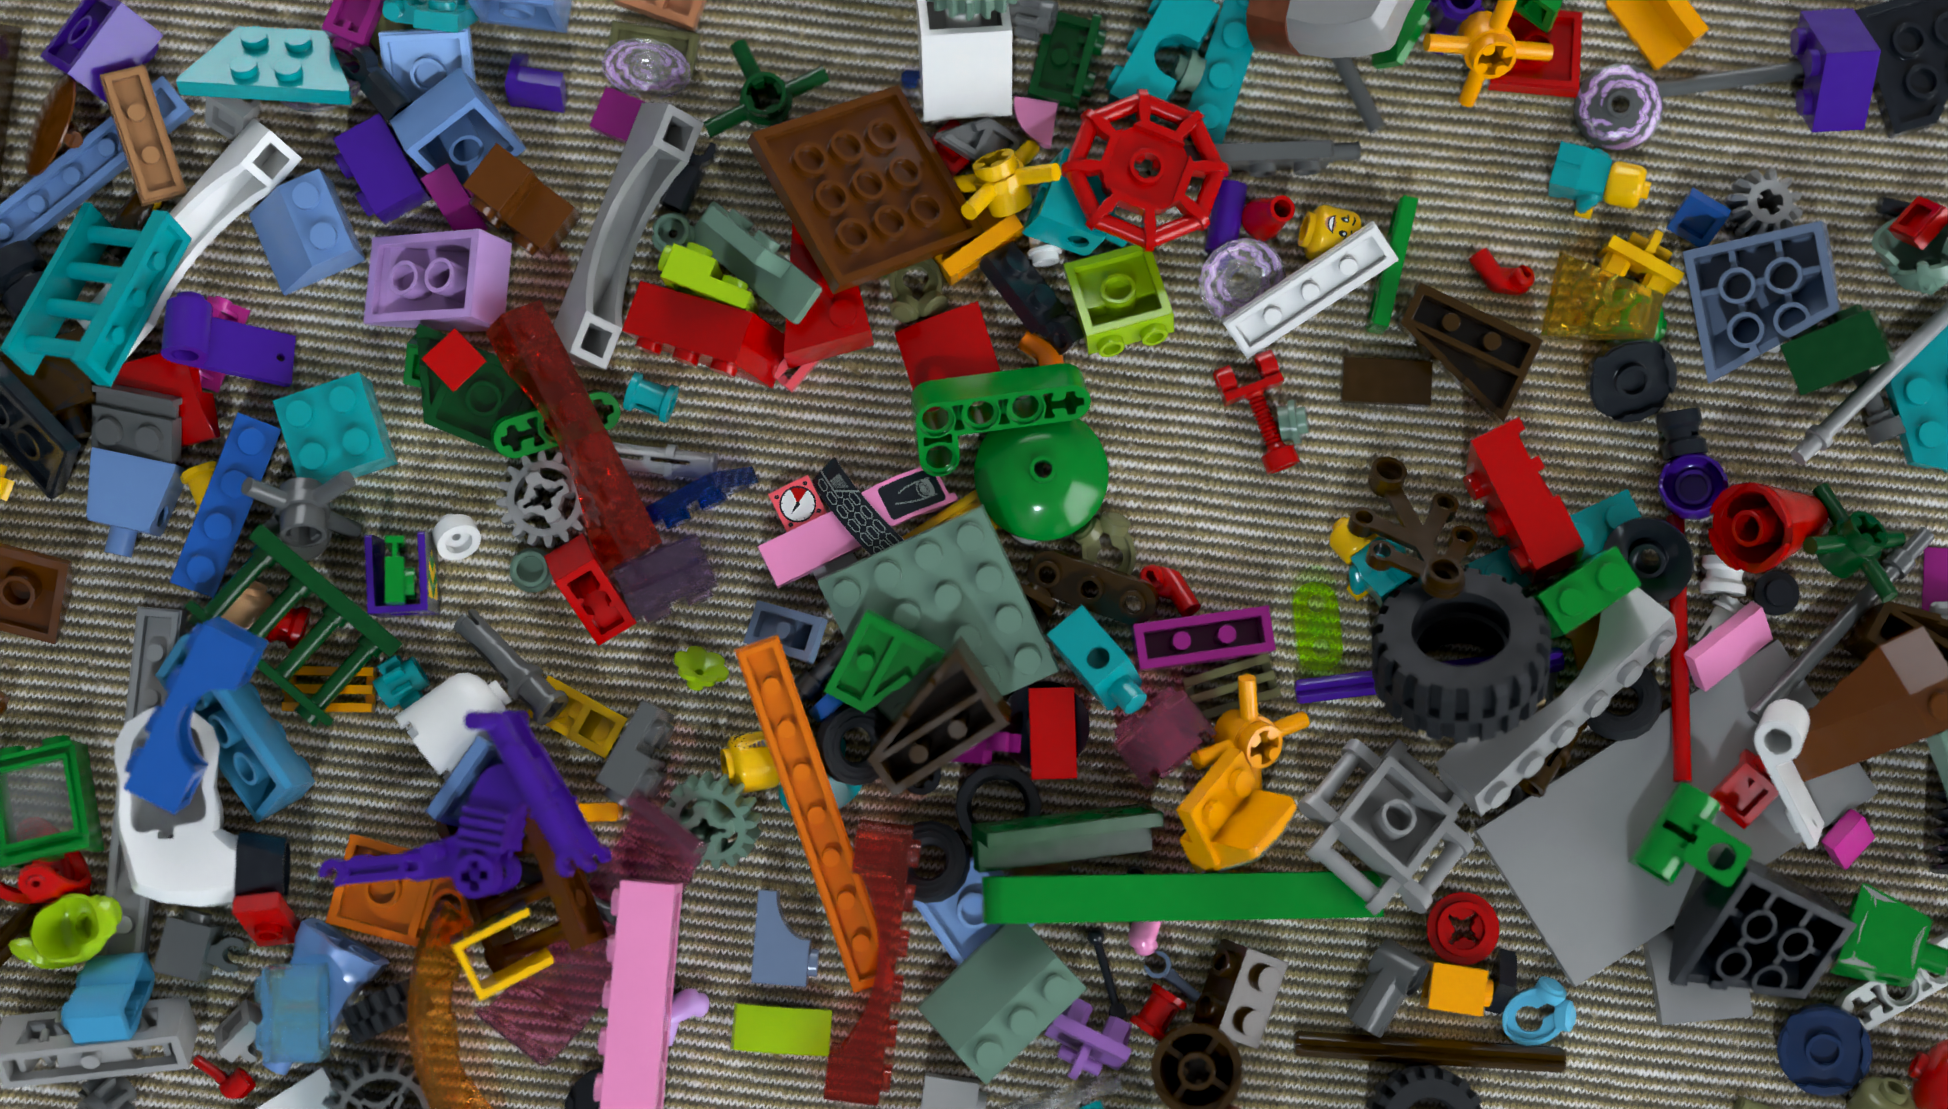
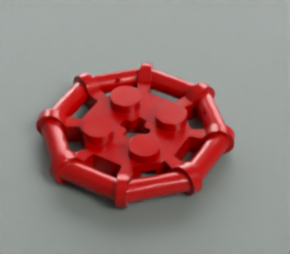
M1137 89L1136 94L1095 110L1086 109L1080 115L1082 123L1068 159L1065 163L1061 164V175L1067 178L1087 220L1085 226L1091 231L1098 229L1142 247L1143 252H1153L1155 247L1196 230L1203 232L1210 225L1209 216L1223 178L1229 175L1228 164L1222 161L1203 122L1204 115L1199 110L1193 112L1150 95L1147 89ZM1135 113L1137 123H1134L1131 128L1115 130L1110 124ZM1150 114L1179 125V127L1174 131L1151 122ZM1189 135L1202 159L1201 161H1193L1191 155L1188 158L1183 140ZM1095 136L1107 142L1100 161L1087 159ZM1144 159L1153 162L1151 169L1157 172V175L1155 177L1148 176V178L1141 177L1139 171L1134 168V163L1141 165ZM1099 176L1102 191L1108 197L1101 205H1099L1087 177ZM1191 177L1204 179L1196 202L1185 195ZM1116 206L1142 216L1141 227L1110 214ZM1176 206L1183 215L1178 219L1156 227L1155 215H1162L1170 208Z

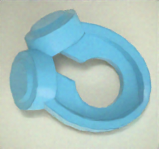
M1542 976L1534 987L1515 994L1502 1013V1026L1505 1034L1517 1044L1536 1046L1552 1040L1561 1031L1571 1032L1576 1022V1009L1573 1002L1566 999L1567 992L1565 988L1555 979ZM1545 1004L1555 1006L1553 1013L1543 1017V1023L1537 1030L1526 1031L1517 1024L1516 1013L1522 1007L1533 1006L1539 1008Z

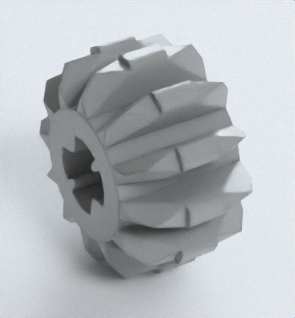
M1757 169L1750 171L1746 175V180L1739 178L1732 184L1731 188L1734 193L1725 197L1724 204L1734 209L1730 212L1729 218L1726 221H1737L1740 225L1736 228L1734 236L1740 237L1746 232H1749V236H1754L1795 226L1792 220L1799 219L1802 216L1803 210L1793 205V203L1802 198V193L1796 191L1790 193L1787 189L1792 183V177H1786L1781 182H1778L1776 169H1769L1764 176ZM1757 202L1761 206L1767 205L1769 211L1767 210V208L1759 209Z

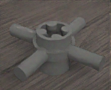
M348 471L341 472L324 484L315 479L299 477L283 482L278 489L248 477L241 486L242 494L274 507V517L262 525L276 537L280 535L282 542L289 546L297 548L316 546L326 539L327 529L350 539H356L360 535L362 528L360 523L332 512L330 509V502L355 485V479Z

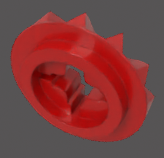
M1449 893L1434 903L1428 918L1425 920L1427 940L1437 956L1455 965H1472L1484 960L1494 950L1499 938V921L1494 909L1486 900L1472 893ZM1475 914L1468 928L1476 942L1460 936L1449 943L1455 928L1451 924L1452 921L1447 917L1450 915L1452 918L1463 921Z

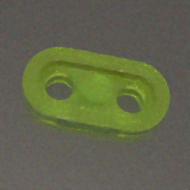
M1309 582L1297 589L1291 599L1295 649L1297 658L1303 667L1313 672H1324L1336 666L1343 653L1338 601L1334 591L1328 585L1321 582ZM1311 596H1317L1322 600L1323 608L1320 612H1313L1309 609L1308 600ZM1317 640L1324 641L1328 646V653L1325 657H1318L1313 652V644Z

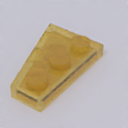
M1559 252L1540 336L1551 341L1654 339L1664 294Z

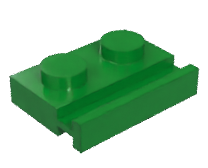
M385 536V544L389 552H392V556H385V603L387 606L407 605L408 599L417 598V575L415 569L408 568L404 556H401V552H408V544L404 536Z

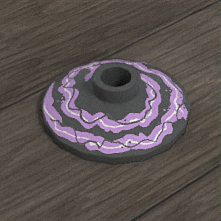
M1616 63L1599 68L1584 80L1575 98L1573 112L1577 128L1588 142L1602 150L1622 152L1639 147L1653 136L1662 120L1664 102L1660 87L1649 73L1634 65ZM1616 98L1625 99L1628 103V110L1624 113L1615 112L1611 106L1612 101Z

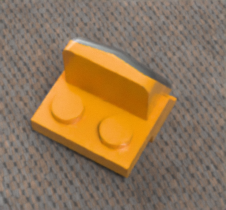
M1228 747L1176 809L1186 829V832L1179 841L1195 873L1201 874L1203 870L1206 873H1217L1255 862L1280 840L1295 816L1297 806L1294 799L1290 796L1261 790L1243 751Z

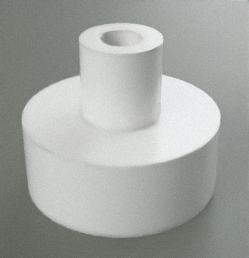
M446 514L434 527L432 540L443 558L460 560L470 556L477 550L481 542V535L471 517L464 514Z

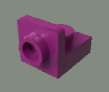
M333 0L321 27L333 41L331 46L352 57L355 56L351 51L356 47L366 45L375 51L370 40L382 15L385 0Z

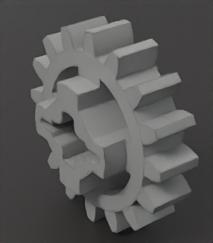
M543 450L538 453V461L533 462L529 457L524 456L521 457L524 466L522 469L517 470L512 466L507 468L513 479L510 483L499 482L498 486L507 492V497L496 500V505L509 511L501 518L502 523L505 525L517 524L512 531L514 537L520 539L526 533H529L527 538L528 545L536 547L540 539L544 538L546 547L554 549L557 537H560L567 543L572 540L571 530L576 529L581 533L586 531V528L580 521L583 516L594 517L595 513L586 507V502L597 499V495L593 491L585 490L584 487L593 480L588 474L577 476L581 466L576 460L565 466L566 456L563 453L557 452L553 461H550L548 454ZM542 471H556L568 478H562L554 482L548 480ZM526 481L528 486L524 498L518 501L520 489ZM544 490L555 495L551 498L553 506L549 509H546L541 504L537 505L543 500L541 493ZM576 498L574 509L567 519L565 513L569 501ZM538 517L546 519L551 528H536L529 525L526 521H532Z

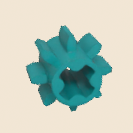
M396 654L377 665L382 675L373 680L377 693L390 709L400 704L402 709L405 710L424 696L422 690L431 685L425 671L413 656L403 661L401 656H396Z

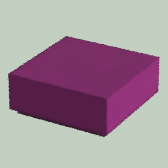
M606 86L589 127L592 131L626 144L641 104L647 102Z

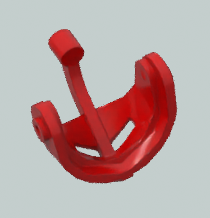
M31 817L25 819L18 826L17 839L18 842L62 831L44 818ZM80 851L64 854L65 858L58 861H32L31 865L24 867L19 872L17 879L18 888L11 887L0 881V898L10 902L30 904L53 902L61 896L71 893L84 894L89 897L92 874Z

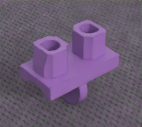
M1079 998L1047 1027L1044 1035L1062 1044L1056 1057L1071 1063L1067 1077L1073 1080H1077L1082 1069L1098 1076L1103 1064L1118 1071L1123 1062H1127L1132 1048L1127 1047L1132 1025L1118 1017L1109 1016L1101 1033L1087 1027L1086 1024L1093 1007Z

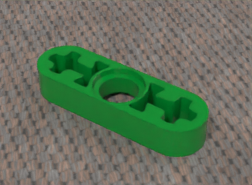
M593 389L498 419L491 429V441L496 450L505 457H524L610 430L617 424L620 418V405L616 398L608 392ZM596 399L604 405H609L610 410L603 413V421L599 422L595 417L587 416L580 419L584 427L578 429V421L570 408L571 406L577 405V411L584 413L594 408L593 401ZM554 411L563 412L568 419L567 429L558 436L548 435L543 426L545 417ZM534 418V428L541 441L534 443V436L528 434L518 438L519 446L516 448H512L507 442L501 443V438L507 435L508 426L513 425L517 431H525L531 429L527 420Z

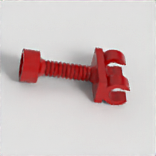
M1271 349L1255 355L1256 357L1254 358L1256 369L1262 380L1238 388L1237 380L1230 365L1216 369L1212 373L1224 407L1244 399L1250 401L1249 405L1253 409V416L1256 418L1255 421L1257 426H1259V430H1261L1260 433L1263 434L1262 438L1266 442L1265 446H1268L1266 454L1261 457L1267 475L1283 471L1301 462L1294 445H1286L1281 441V435L1278 433L1279 430L1276 429L1277 425H1274L1275 421L1271 417V410L1268 408L1269 405L1265 400V396H1263L1265 391L1281 386L1284 381Z

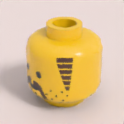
M762 730L733 735L728 740L726 748L720 750L722 775H729V784H733L734 787L742 782L745 785L742 793L775 788L780 783Z

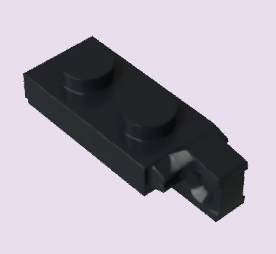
M1014 241L991 252L980 261L979 268L1031 334L1038 332L1043 337H1046L1060 356L1072 349L1084 337L1083 332L1070 312L1067 311V308L1056 296L1055 292L1049 287Z

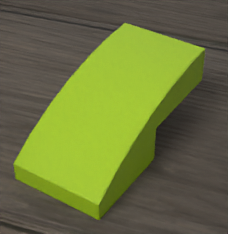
M734 1003L731 1049L760 1053L829 1056L832 1010L827 1008Z

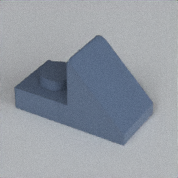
M757 600L743 643L750 644L778 634L785 656L811 665L815 662L828 620Z

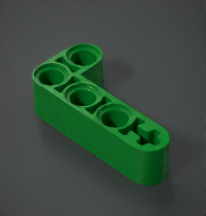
M1060 363L930 380L919 384L911 394V411L914 440L921 468L927 474L937 477L953 472L958 466L960 459L959 435L1072 421L1082 417L1090 408L1091 398L1081 370L1070 363ZM1030 395L1026 399L1015 400L1019 396ZM977 401H986L979 406H970ZM941 407L937 411L926 412L929 408ZM935 446H944L938 450H930Z

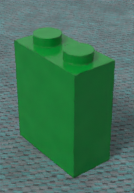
M1614 546L1583 560L1529 595L1528 598L1533 597L1542 607L1543 616L1549 621L1551 629L1550 639L1567 634L1642 584L1618 548Z

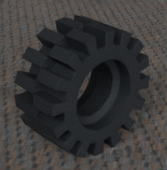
M416 975L341 1010V1013L356 1045L433 1009V1006L419 975Z

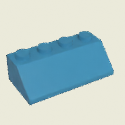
M190 634L179 638L155 674L164 689L174 668L177 665L183 666L190 650L185 648ZM249 682L236 690L208 691L200 698L194 708V712L214 728L220 745L218 767L257 823L301 799L316 782L312 777L309 764L293 750L286 739L284 728L276 719H272L261 703L260 695L253 684Z

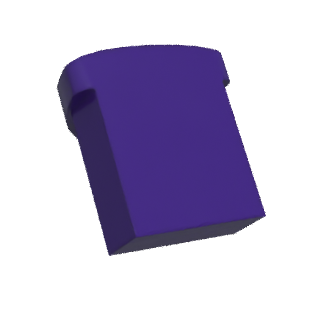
M515 52L511 57L505 79V91L510 106L564 113L567 103L564 72L529 68V55L527 53Z

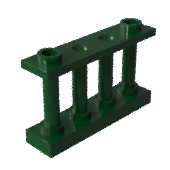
M260 523L248 537L256 544L250 550L253 555L204 609L193 600H190L184 606L192 613L187 621L195 627L198 623L203 625L204 622L217 616L222 617L267 566L272 569L278 562L291 573L286 580L289 585L247 631L265 639L303 596L307 599L312 593L317 595L327 605L321 610L324 615L275 669L262 658L257 668L300 703L294 711L313 727H316L320 722L329 727L335 719L325 709L373 656L378 658L384 652L391 658L402 643ZM347 623H350L362 634L356 640L359 645L318 691L309 698L289 680L338 626L342 629Z

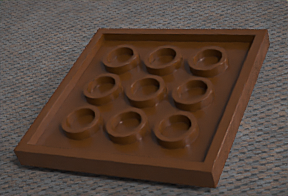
M899 85L752 132L747 140L750 149L833 294L965 246L984 233L976 218L969 220L961 213V207L966 200Z

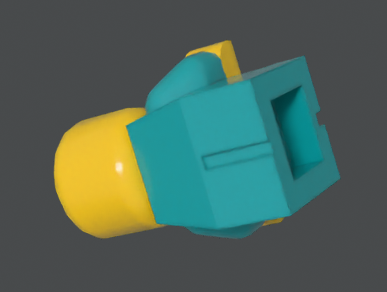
M1561 141L1549 181L1548 196L1576 201L1574 216L1589 220L1592 217L1594 206L1602 202L1603 199L1609 205L1635 209L1640 202V198H1648L1652 182L1645 181L1647 171L1641 165L1623 161H1616L1612 164L1611 156L1600 148L1592 150L1585 146Z
M1342 517L1332 526L1333 531L1329 537V545L1347 565H1350L1348 570L1350 583L1347 586V591L1357 602L1369 593L1380 607L1389 596L1393 597V592L1406 582L1412 585L1416 577L1393 567L1386 571H1377L1370 568L1365 560L1369 545L1373 541L1384 539L1374 533L1365 538L1353 535L1347 527L1350 517ZM1388 539L1384 540L1391 543L1395 550L1407 554L1404 546Z

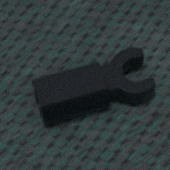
M365 45L353 48L351 52L358 59L360 65L356 61L345 63L341 67L343 73L348 79L358 81L361 84V91L390 123L389 120L408 107L413 101L387 70L381 69L378 66L377 56L370 47Z
M711 142L708 150L703 155H696L692 152L688 164L674 179L660 199L659 203L677 213L687 215L705 176L702 172L703 168L711 165L717 156V146L715 143Z

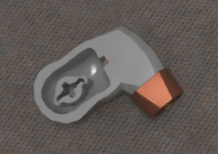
M1249 0L1246 12L1248 37L1252 46L1258 51L1294 56L1310 55L1323 58L1367 56L1390 50L1395 45L1406 16L1415 0Z

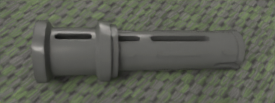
M468 610V615L471 619L466 613L462 614L455 622L454 630L507 682L508 694L513 699H520L534 713L533 720L537 724L545 725L555 719L566 707L569 696L562 690L556 691L543 677L544 672L538 665L533 663L527 664L479 615L477 610Z

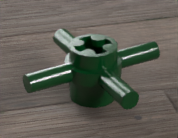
M738 40L731 44L730 49L746 79L740 94V105L704 121V126L710 138L745 121H748L757 128L763 129L786 122L792 112L793 99L829 82V77L823 65L785 83L784 80L772 72H761L746 40ZM766 91L767 97L771 100L779 98L780 101L777 105L773 103L771 106L765 107V110L757 109L760 105V100L756 95H759L761 92Z
M1828 483L1815 487L1812 493L1824 504L1828 518L1833 525L1830 527L1828 535L1805 538L1803 549L1806 554H1816L1822 566L1838 578L1847 579L1861 568L1883 603L1897 597L1898 591L1877 559L1882 553L1881 549L1902 547L1906 541L1905 534L1901 530L1886 531L1875 517L1864 511H1855L1849 516Z

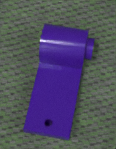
M179 292L176 297H171L167 300L161 347L163 358L182 365L279 386L290 387L292 385L295 335L212 317L213 306L205 300L204 296L196 292Z

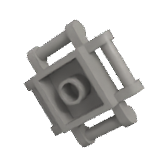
M1399 738L1389 745L1381 757L1376 755L1361 741L1349 739L1341 750L1342 757L1313 793H1306L1298 803V808L1305 817L1318 822L1325 828L1308 847L1305 855L1314 863L1318 861L1323 863L1365 900L1364 907L1373 915H1377L1382 911L1396 892L1402 896V900L1411 910L1420 914L1425 913L1433 902V893L1460 858H1466L1475 846L1472 838L1454 823L1459 816L1457 812L1465 802L1407 752L1408 746ZM1355 768H1361L1368 775L1337 812L1328 804ZM1440 839H1442L1445 848L1417 883L1412 876ZM1336 840H1339L1384 880L1379 888L1331 847Z

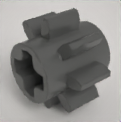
M1018 0L1016 4H1008L1011 25L1016 27L1014 36L1038 43L1040 33L1052 34L1058 16V2L1052 0Z
M124 1076L90 1079L82 1085L83 1089L78 1092L82 1100L78 1102L77 1109H136L132 1102L137 1099V1092L131 1082Z

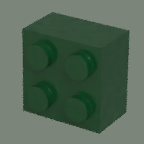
M1861 304L1854 305L1831 315L1834 324L1821 329L1818 324H1815L1790 338L1789 342L1780 345L1801 396L1895 359L1875 309L1863 311Z

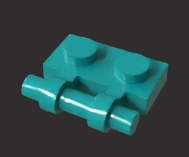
M385 0L382 9L384 17L390 21L413 24V28L458 33L479 21L476 13L466 0Z

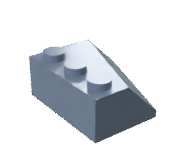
M1822 220L1682 251L1708 384L1840 311L1835 266L1827 225Z

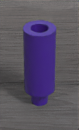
M1227 179L1222 181L1211 210L1210 225L1208 226L1204 248L1205 252L1211 254L1210 259H1213L1218 251L1229 245H1235L1239 240L1242 213L1248 186L1242 182ZM1228 252L1222 255V257L1220 256L1215 270H1222L1228 261V257H1234V255Z

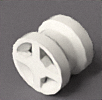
M1717 555L1702 556V566L1706 569L1705 579L1700 582L1701 593L1718 596L1725 594L1732 597L1746 596L1747 587L1742 582L1745 571L1734 570L1728 567Z

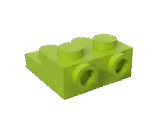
M688 242L686 248L675 243L673 246L668 244L665 246L659 259L658 270L662 271L660 277L668 289L758 314L759 308L752 292L747 290L749 285L735 277L723 275L717 260L712 258L713 252L692 242Z
M1132 245L1063 264L1064 274L1076 308L1077 321L1084 334L1083 339L1088 355L1099 352V355L1102 357H1112L1121 353L1125 345L1142 341L1147 346L1157 345L1163 342L1169 333L1174 332V313L1153 252H1143L1142 247Z

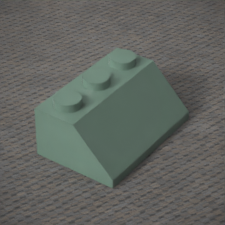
M1002 924L916 1007L953 1051L987 1085L1087 988L1028 924Z

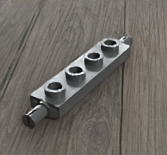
M1332 140L1214 144L1222 161L1227 163L1229 167V175L1225 178L1231 177L1232 172L1250 171V176L1252 177L1273 176L1276 174V170H1294V174L1299 176L1315 175L1321 172L1320 169L1326 168L1328 163H1333L1334 161H1359L1361 154L1359 141L1334 143ZM1184 145L1188 158L1191 155L1193 161L1202 160L1195 145ZM1144 159L1141 165L1134 163V168H1147V170H1150L1151 175H1157V172L1151 169L1153 162Z

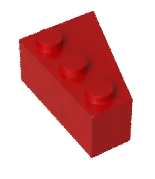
M792 223L790 262L820 285L822 292L799 324H794L786 318L784 357L788 368L798 367L874 346L859 286L857 285L833 294Z
M640 281L622 329L624 333L637 340L635 347L644 352L660 356L661 351L671 353L673 359L684 364L697 367L698 363L721 375L731 378L737 376L772 389L776 381L775 374L777 368L784 359L785 335L755 313Z
M1517 417L1470 440L1466 476L1463 477V482L1471 498L1475 501L1480 499L1488 513L1485 514L1492 533L1497 538L1503 536L1511 549L1508 551V556L1516 572L1519 575L1526 574L1533 586L1581 562L1585 545L1559 494L1553 496L1539 474V471L1545 469L1540 456L1538 455L1530 459L1520 439V433L1525 430V427L1520 417Z

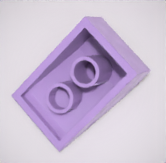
M481 229L372 237L363 323L371 326L417 328L418 324H422L434 330L452 331L456 328L457 331L462 332L504 330L512 243Z

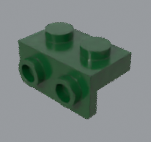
M1058 11L1057 21L1052 34L1043 33L1027 93L1028 98L1055 102L1059 106L1075 110L1079 109L1081 97L1090 99L1096 77V72L1089 71L1093 55L1101 57L1107 35L1106 30L1100 29L1102 15L1093 13L1092 20Z

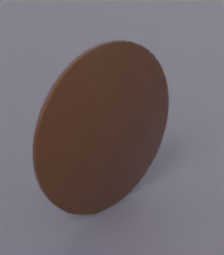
M68 75L63 76L55 83L46 96L35 119L28 141L25 161L26 170L30 176L36 177L46 170L62 143H65L70 148H78L83 143V136L76 123L71 121L76 100V82Z

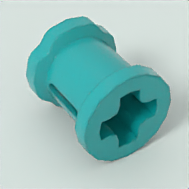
M636 371L627 387L623 409L632 411L635 408L658 416L659 421L667 423L673 413L679 394V387L676 385L667 387L646 380L643 373Z

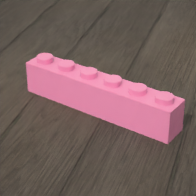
M629 878L620 880V888H614L612 892L611 915L617 916L616 932L609 935L606 950L607 962H613L611 981H605L602 994V1006L608 1009L607 1027L601 1028L598 1039V1054L604 1055L603 1074H597L594 1084V1101L600 1102L599 1109H663L683 883Z

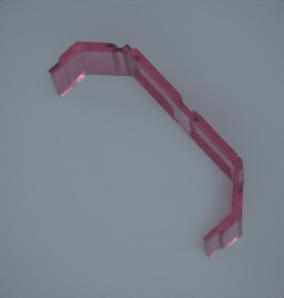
M645 796L630 797L627 804L633 807L634 811L624 835L611 851L612 860L603 862L588 883L592 894L611 903L612 892L614 888H620V880L631 878L683 883V895L687 886L693 880L697 866L700 865L709 845ZM603 921L608 936L615 934L616 926ZM609 937L572 952L566 939L547 946L554 960L553 964L510 985L489 1006L477 1007L473 1013L541 1066L549 1065L569 1045L570 1041L580 1031H583L602 1006L604 984L606 980L611 981L613 962H607L606 958Z

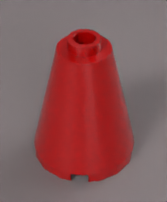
M1744 482L1735 484L1722 491L1714 501L1710 510V514L1714 513L1713 528H1709L1708 533L1716 555L1728 567L1750 573H1761L1771 570L1803 548L1805 538L1820 536L1826 529L1828 514L1824 504L1815 496L1756 482Z

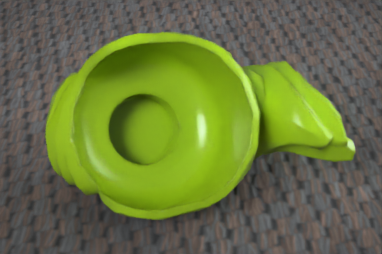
M78 893L63 895L43 907L35 915L30 932L31 937L14 939L10 941L9 948L12 954L19 959L41 969L71 967L93 958L102 950L105 943L116 931V926L122 920L121 906L116 899L105 895L100 896L96 894L91 897Z

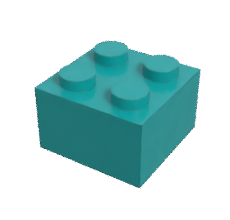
M360 372L273 400L297 478H311L324 484L343 471H348L355 479L398 464L372 382Z

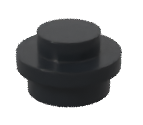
M1770 571L1761 575L1753 587L1754 602L1762 606L1764 613L1768 615L1779 616L1787 614L1795 608L1799 600L1800 593L1797 582L1792 576L1782 571Z

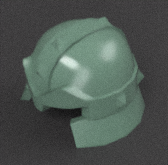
M1898 217L1885 223L1874 233L1871 244L1875 252L1882 259L1880 264L1887 269L1889 276L1906 290L1922 292V294L1927 293L1929 295H1933L1935 291H1939L1941 287L1948 284V224L1922 251L1896 239L1888 230L1889 226Z

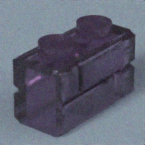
M697 533L612 568L631 615L637 621L645 618L647 624H652L672 615L670 607L687 600L690 607L714 597L711 589L720 586L702 540Z

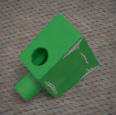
M1862 883L1854 892L1847 914L1857 926L1834 957L1830 973L1899 987H1907L1915 980L1918 968L1944 976L1948 969V949L1927 942L1932 919L1882 891Z

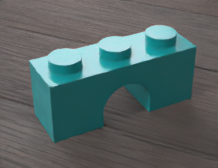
M1153 0L1147 12L1153 16L1145 30L1140 27L1136 29L1126 48V51L1131 53L1124 68L1117 64L1106 82L1105 88L1110 91L1107 105L1136 94L1137 89H1147L1148 94L1169 102L1174 94L1177 80L1164 74L1158 68L1154 58L1155 55L1168 47L1181 48L1187 52L1190 49L1198 51L1216 20L1220 5L1211 0ZM1135 113L1127 116L1136 121ZM1150 114V121L1157 124L1159 117Z

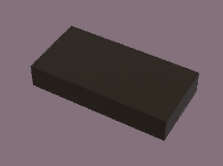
M1343 357L1341 362L1340 403L1429 408L1431 406L1433 361Z

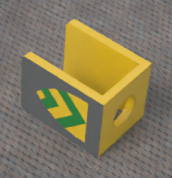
M524 900L450 936L452 947L479 1001L554 963L548 948L545 947L479 981L463 949L530 915L531 913Z

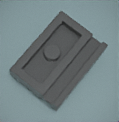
M112 384L111 387L92 385V392H96V403L92 405L91 448L95 447L171 464L181 460L182 417L179 416V405L182 404V397L118 384Z

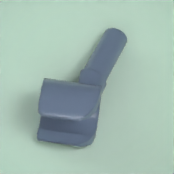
M1154 951L1166 960V968L1162 973L1156 974L1144 964L1147 974L1154 979L1166 980L1193 1003L1196 1002L1201 994L1172 968L1171 959L1167 954L1162 951Z

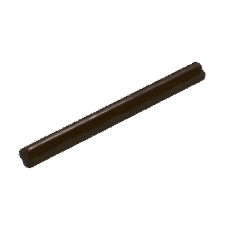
M1297 1031L1293 1039L1294 1054L1300 1057L1553 1073L1564 1072L1567 1059L1566 1051L1563 1048L1550 1046H1524L1519 1044L1392 1036L1377 1037L1375 1035Z

